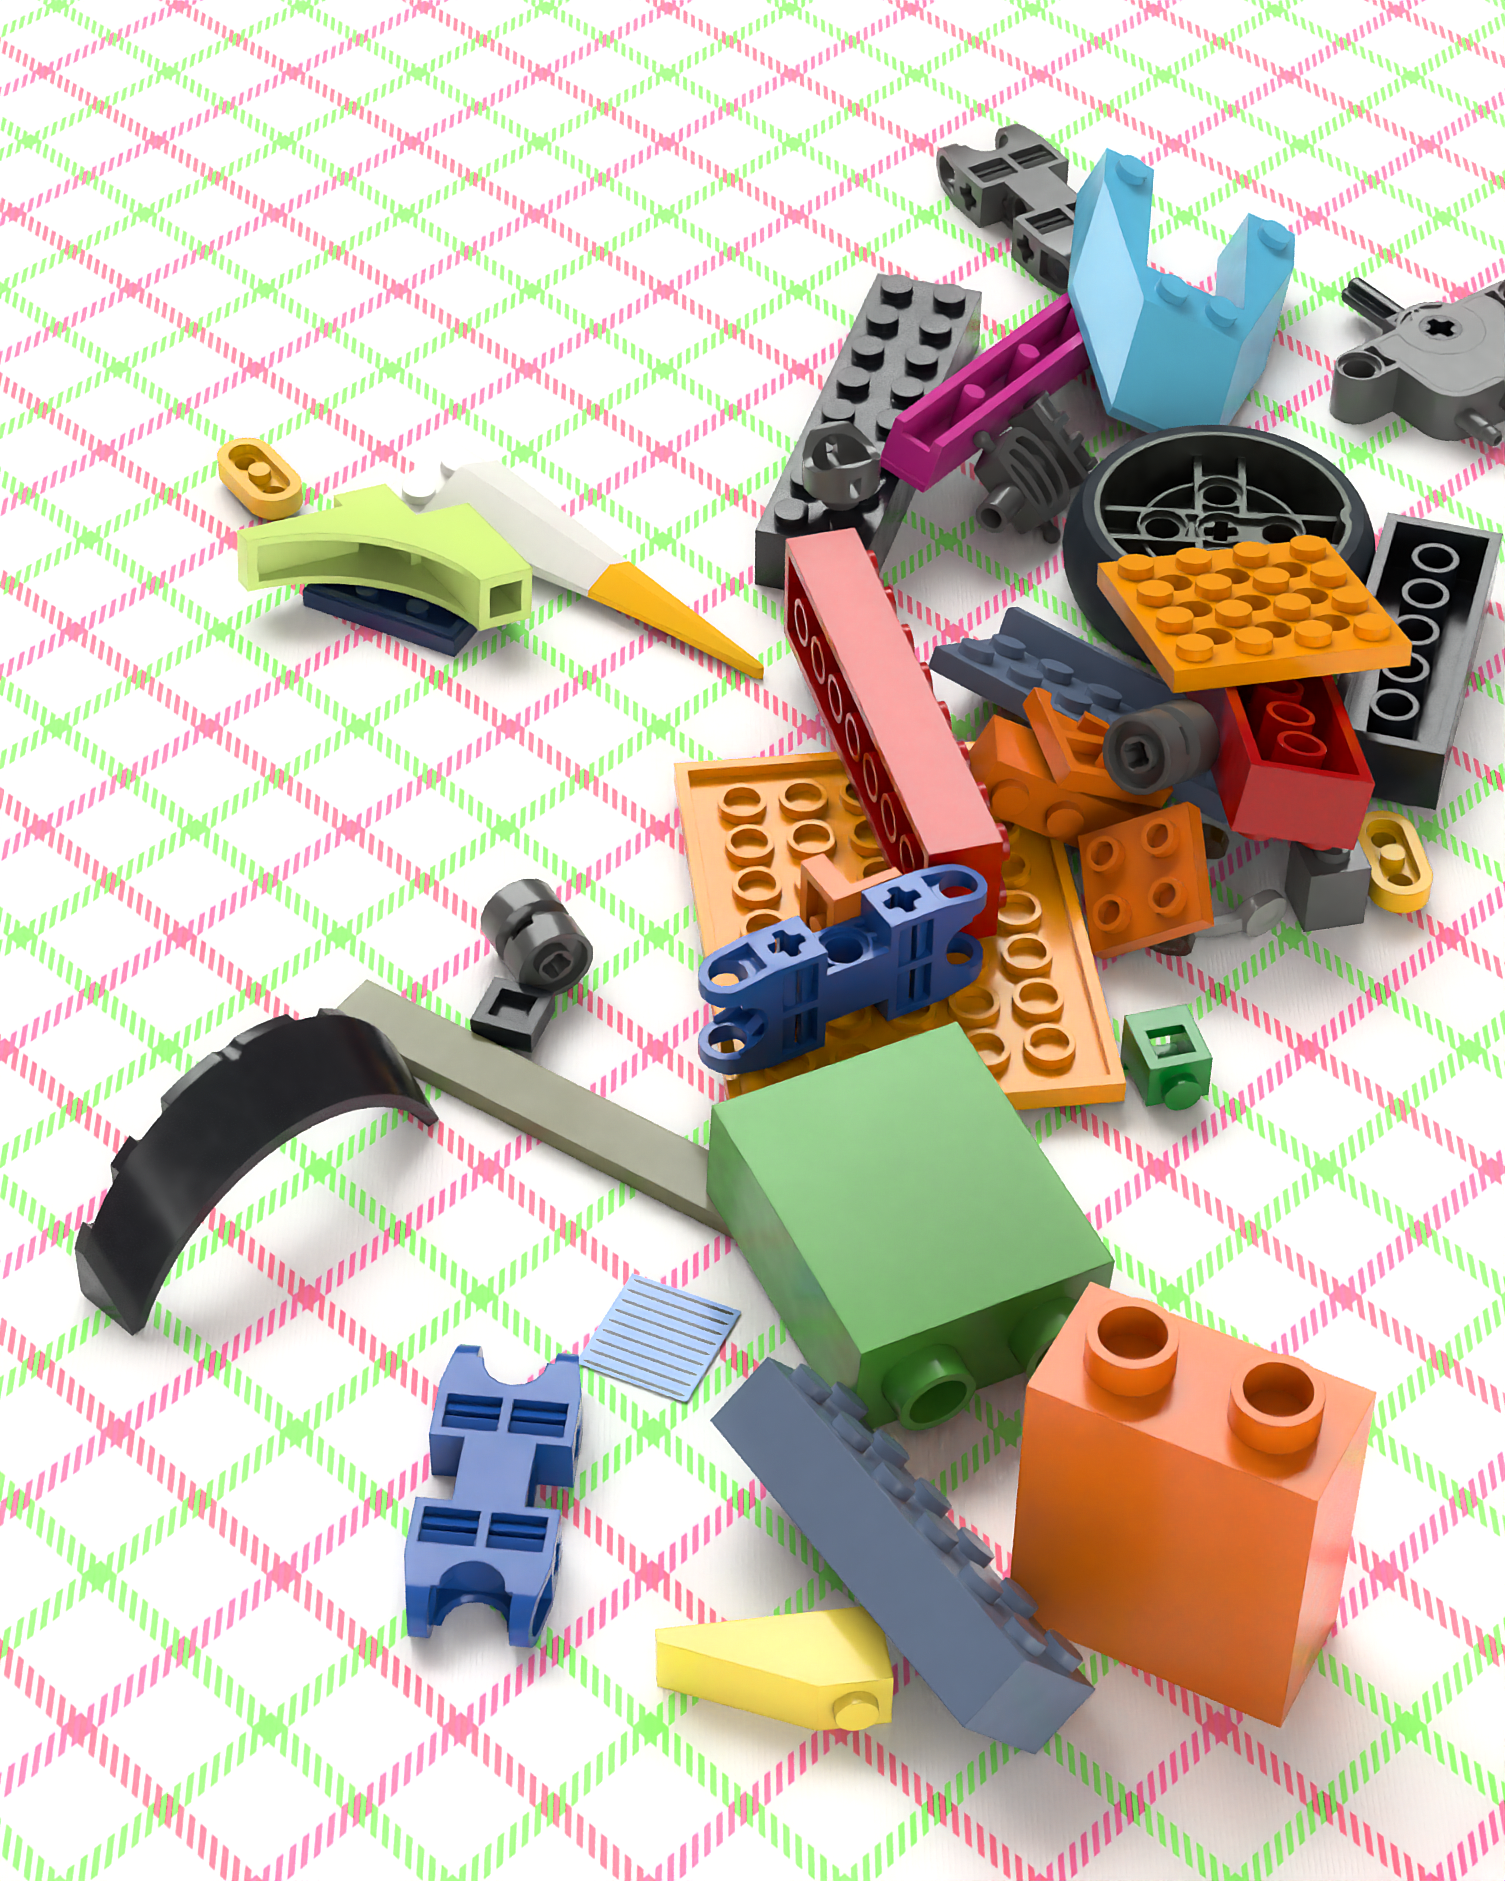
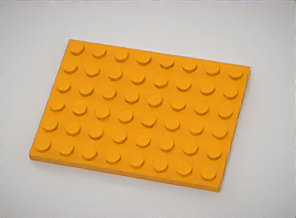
M976 741L965 742L968 752ZM836 751L674 763V784L703 960L714 951L744 935L797 915L799 916L801 861L824 853L850 884L888 870ZM991 814L995 824L1002 823L1005 826L1010 843V858L1008 861L1002 862L1001 870L1006 887L1007 903L1005 908H1000L998 911L997 936L977 939L983 948L982 971L978 978L968 986L941 1001L890 1021H886L874 1005L826 1023L824 1047L770 1068L738 1075L722 1074L726 1100L958 1022L1015 1110L1125 1101L1126 1080L1064 843ZM962 953L946 954L947 960L951 964H962L970 960L968 956ZM729 973L717 975L711 980L721 986H731L739 983L738 977ZM711 1005L712 1015L720 1013L725 1008ZM733 1039L717 1043L718 1051L721 1053H733L744 1048L745 1044L740 1040Z

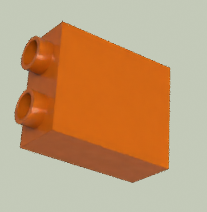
M1090 1282L1026 1386L1010 1579L1019 1584L1035 1600L1039 1609L1032 1616L1044 1630L1054 1629L1072 1642L1281 1728L1337 1620L1377 1392L1315 1369L1297 1357L1271 1352L1168 1312L1165 1308L1152 1301L1129 1297Z

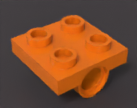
M1186 801L1078 836L1089 941L1093 955L1106 960L1215 927L1199 807Z

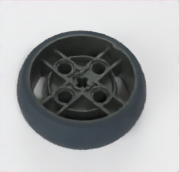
M1193 425L1165 429L1134 439L1110 453L1085 478L1074 497L1067 515L1062 539L1066 577L1073 597L1082 613L1092 626L1111 644L1126 654L1152 666L1154 665L1097 586L1098 563L1118 561L1122 556L1129 554L1159 557L1176 555L1179 550L1185 548H1201L1213 551L1231 549L1236 544L1247 541L1267 545L1290 542L1296 536L1312 535L1326 538L1366 587L1376 553L1374 531L1366 506L1350 480L1332 462L1314 450L1291 439L1257 429L1228 425Z

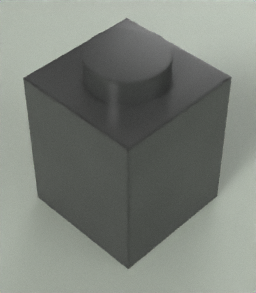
M1358 838L1354 850L1332 847L1329 850L1321 851L1308 848L1297 841H1291L1284 891L1303 932L1362 924L1364 922L1372 867Z

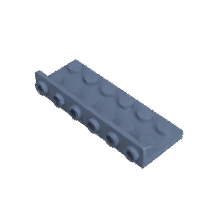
M1009 607L1006 610L998 634H993L990 639L976 640L963 638L961 643L935 646L928 665L930 670L1027 721L1029 719L1022 704L1034 687L1042 688L1052 693L1051 705L1057 712L1078 722L1086 711L1107 722L1110 726L1115 720L1124 715L1142 709H1150L1155 705L1173 699H1187L1185 692L1172 693L1164 681L1020 607ZM1211 769L1197 778L1172 785L1174 791L1170 795L1171 797L1182 803L1188 801L1199 807L1201 813L1224 825L1228 824Z

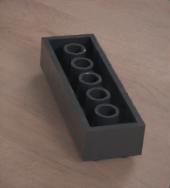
M1387 513L1366 588L1412 642L1410 666L1342 673L1339 675L1336 685L1375 782L1371 795L1372 798L1397 802L1406 806H1417L1432 810L1437 808L1494 589L1503 533Z

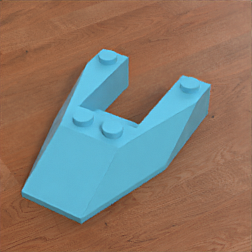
M1106 148L1077 193L1067 288L1106 413L1149 434L1183 426L1228 425L1265 370L1294 268L1295 233L1288 231L1277 221L1264 220L1248 213L1217 258L1215 296L1188 285L1176 275L1164 274L1147 266L1154 169L1146 166L1143 161L1135 156L1122 155Z

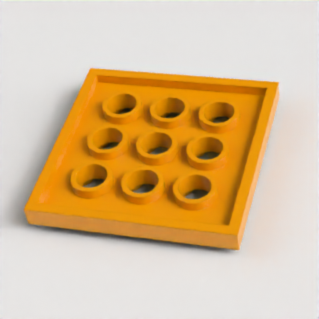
M1301 535L1285 543L1265 545L1259 542L1247 541L1238 543L1231 549L1207 551L1201 548H1185L1179 550L1176 555L1149 557L1141 554H1129L1122 556L1118 561L1098 563L1097 586L1172 693L1410 666L1412 642L1326 538Z

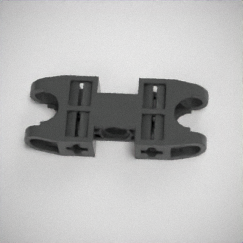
M1018 123L998 129L995 135L996 150L979 151L967 145L960 146L957 143L939 148L936 155L937 174L943 190L953 205L979 228L1002 221L1013 231L1011 257L1039 283L1059 295L1065 294L1068 288L1077 193L1067 185L1069 160L1042 136Z

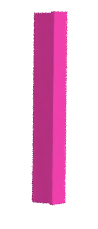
M1068 292L895 417L881 453V466L924 493L982 449L976 447L973 443V436L977 431H987L991 440L1011 427L1008 420L1013 415L1024 410V404L1033 396L1043 390H1047L1051 396L1088 368L1091 363Z

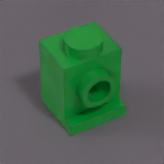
M1187 1004L1124 1015L1120 1061L1123 1070L1129 1069L1146 1107L1165 1103L1166 1107L1171 1110H1184L1197 1103L1201 1096L1209 1094L1213 1057ZM1171 1035L1170 1043L1152 1046L1149 1040Z

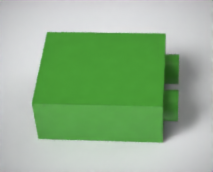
M958 1022L711 1106L706 1192L810 1368L829 1387H832L838 1381L850 1388L868 1407L869 1411L863 1419L872 1429L897 1420L908 1430L921 1431L930 1429L957 1415L970 1402L975 1391L1024 1372L1030 1380L1089 1283L1093 1282L1110 1289L1115 1263L1114 1258Z

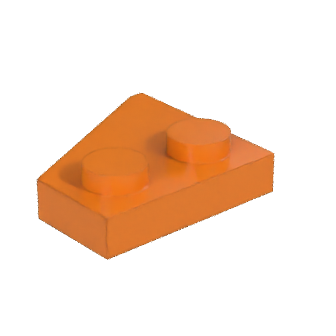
M1038 687L1032 689L1022 705L1058 788L1077 794L1086 793L1117 799L1124 803H1139L1160 808L1164 805L1174 791L1172 786L1149 795H1134L1122 790L1111 779L1104 765L1102 751L1105 733L1110 727L1107 722L1086 711L1077 722L1053 709L1051 705L1052 693Z

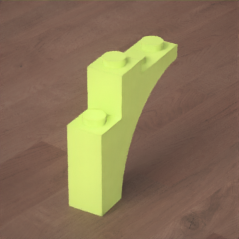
M384 483L333 495L332 509L237 530L238 581L247 592L270 587L313 583L349 584L387 589L421 598L444 607L474 625L478 631L531 618L533 567L469 503L416 515Z

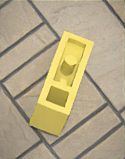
M863 1606L655 1629V1675L658 1687L814 1731L840 1728L848 1731H857L875 1724L891 1723L894 1676L885 1632Z

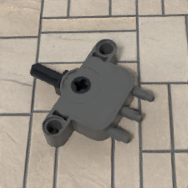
M1360 277L1351 279L1348 286L1342 290V301L1381 328L1383 332L1382 336L1337 357L1334 365L1329 403L1331 415L1343 423L1356 425L1369 423L1393 411L1420 432L1433 439L1460 441L1473 436L1478 441H1484L1491 447L1497 446L1502 441V432L1494 426L1505 421V279L1453 303L1423 302L1409 306L1407 309L1401 307Z

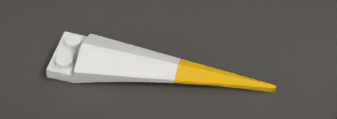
M455 441L389 486L416 515L469 503L533 567V576L562 586L634 617L755 679H763L764 666L762 663L500 461H485Z

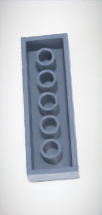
M767 1357L710 1419L712 1424L961 1726L1035 1755L1096 1690L1077 1668L1083 1662V1657L1079 1651L1054 1629H1049L1047 1632L1032 1616L1039 1609L1035 1600L1015 1581L1008 1577L1002 1580L989 1565L995 1558L991 1549L968 1528L961 1527L958 1529L946 1515L952 1508L948 1499L926 1479L919 1477L916 1480L904 1466L910 1459L908 1453L889 1434L881 1429L874 1431L863 1419L869 1409L850 1388L838 1381L832 1387H829L815 1371L805 1364L800 1363L796 1369H793Z

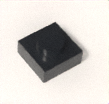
M494 977L470 1019L471 1031L498 1045L532 1053L555 1012V992Z

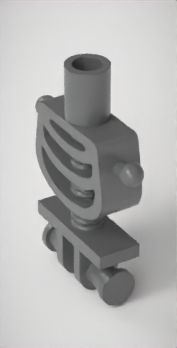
M1043 390L1033 396L1024 404V410L1013 415L1008 420L1012 427L1011 430L992 440L987 431L979 430L974 434V445L983 449L974 467V473L989 492V495L976 509L975 515L978 524L990 533L1002 532L1010 522L1020 535L1040 526L1043 531L1044 540L1047 543L1054 544L1060 540L1061 532L1053 525L1051 519L1068 507L1070 503V490L1084 482L1085 478L1089 475L1088 472L1098 464V460L1096 457H1091L1081 444L1084 437L1080 431H1075L1070 435L1065 431L1063 427L1070 417L1065 411L1058 412L1048 399L1050 394L1047 390Z

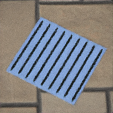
M632 1273L581 1353L579 1364L687 1403L741 1311Z

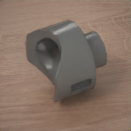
M834 421L821 424L810 430L802 454V482L804 489L812 497L821 500L826 507L832 510L844 511L854 508L860 501L868 499L877 491L880 483L881 456L872 442L854 424L848 421ZM826 442L833 445L831 453L826 451Z

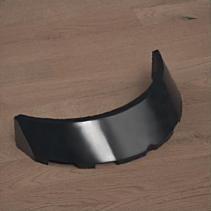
M319 1008L317 1015L313 1017L294 1020L288 1014H284L260 1023L235 1036L224 1049L211 1052L160 1098L162 1114L142 1139L135 1140L129 1135L111 1162L112 1185L104 1198L94 1223L82 1222L74 1247L80 1290L89 1301L129 1334L134 1335L146 1326L154 1302L167 1275L201 1223L220 1200L251 1169L280 1146L323 1121L344 1113L366 1108L386 1107L404 1110L428 1127L439 1120L438 1115L393 1042L385 1033L367 1021L350 1017L339 1009Z

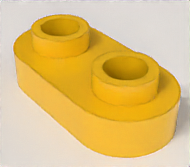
M238 438L225 443L218 450L217 462L220 480L254 515L270 521H279L286 519L301 508L303 504L301 477L268 443L256 438Z
M1379 810L1366 813L1358 840L1372 867L1368 890L1370 899L1379 907L1392 913H1409L1421 909L1430 898L1433 872L1414 825L1406 817L1395 812Z

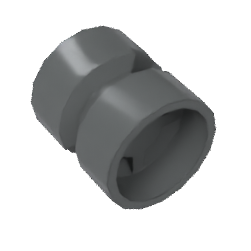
M1173 699L1155 705L1150 709H1142L1124 715L1115 720L1104 737L1102 747L1104 765L1111 779L1122 790L1134 795H1149L1174 784H1180L1197 778L1208 772L1218 758L1220 739L1219 731L1212 715L1201 704L1190 699Z
M537 878L521 879L509 883L496 892L485 905L480 917L481 930L517 982L553 991L555 996L578 984L588 972L593 961V946L572 916L569 915L548 883Z

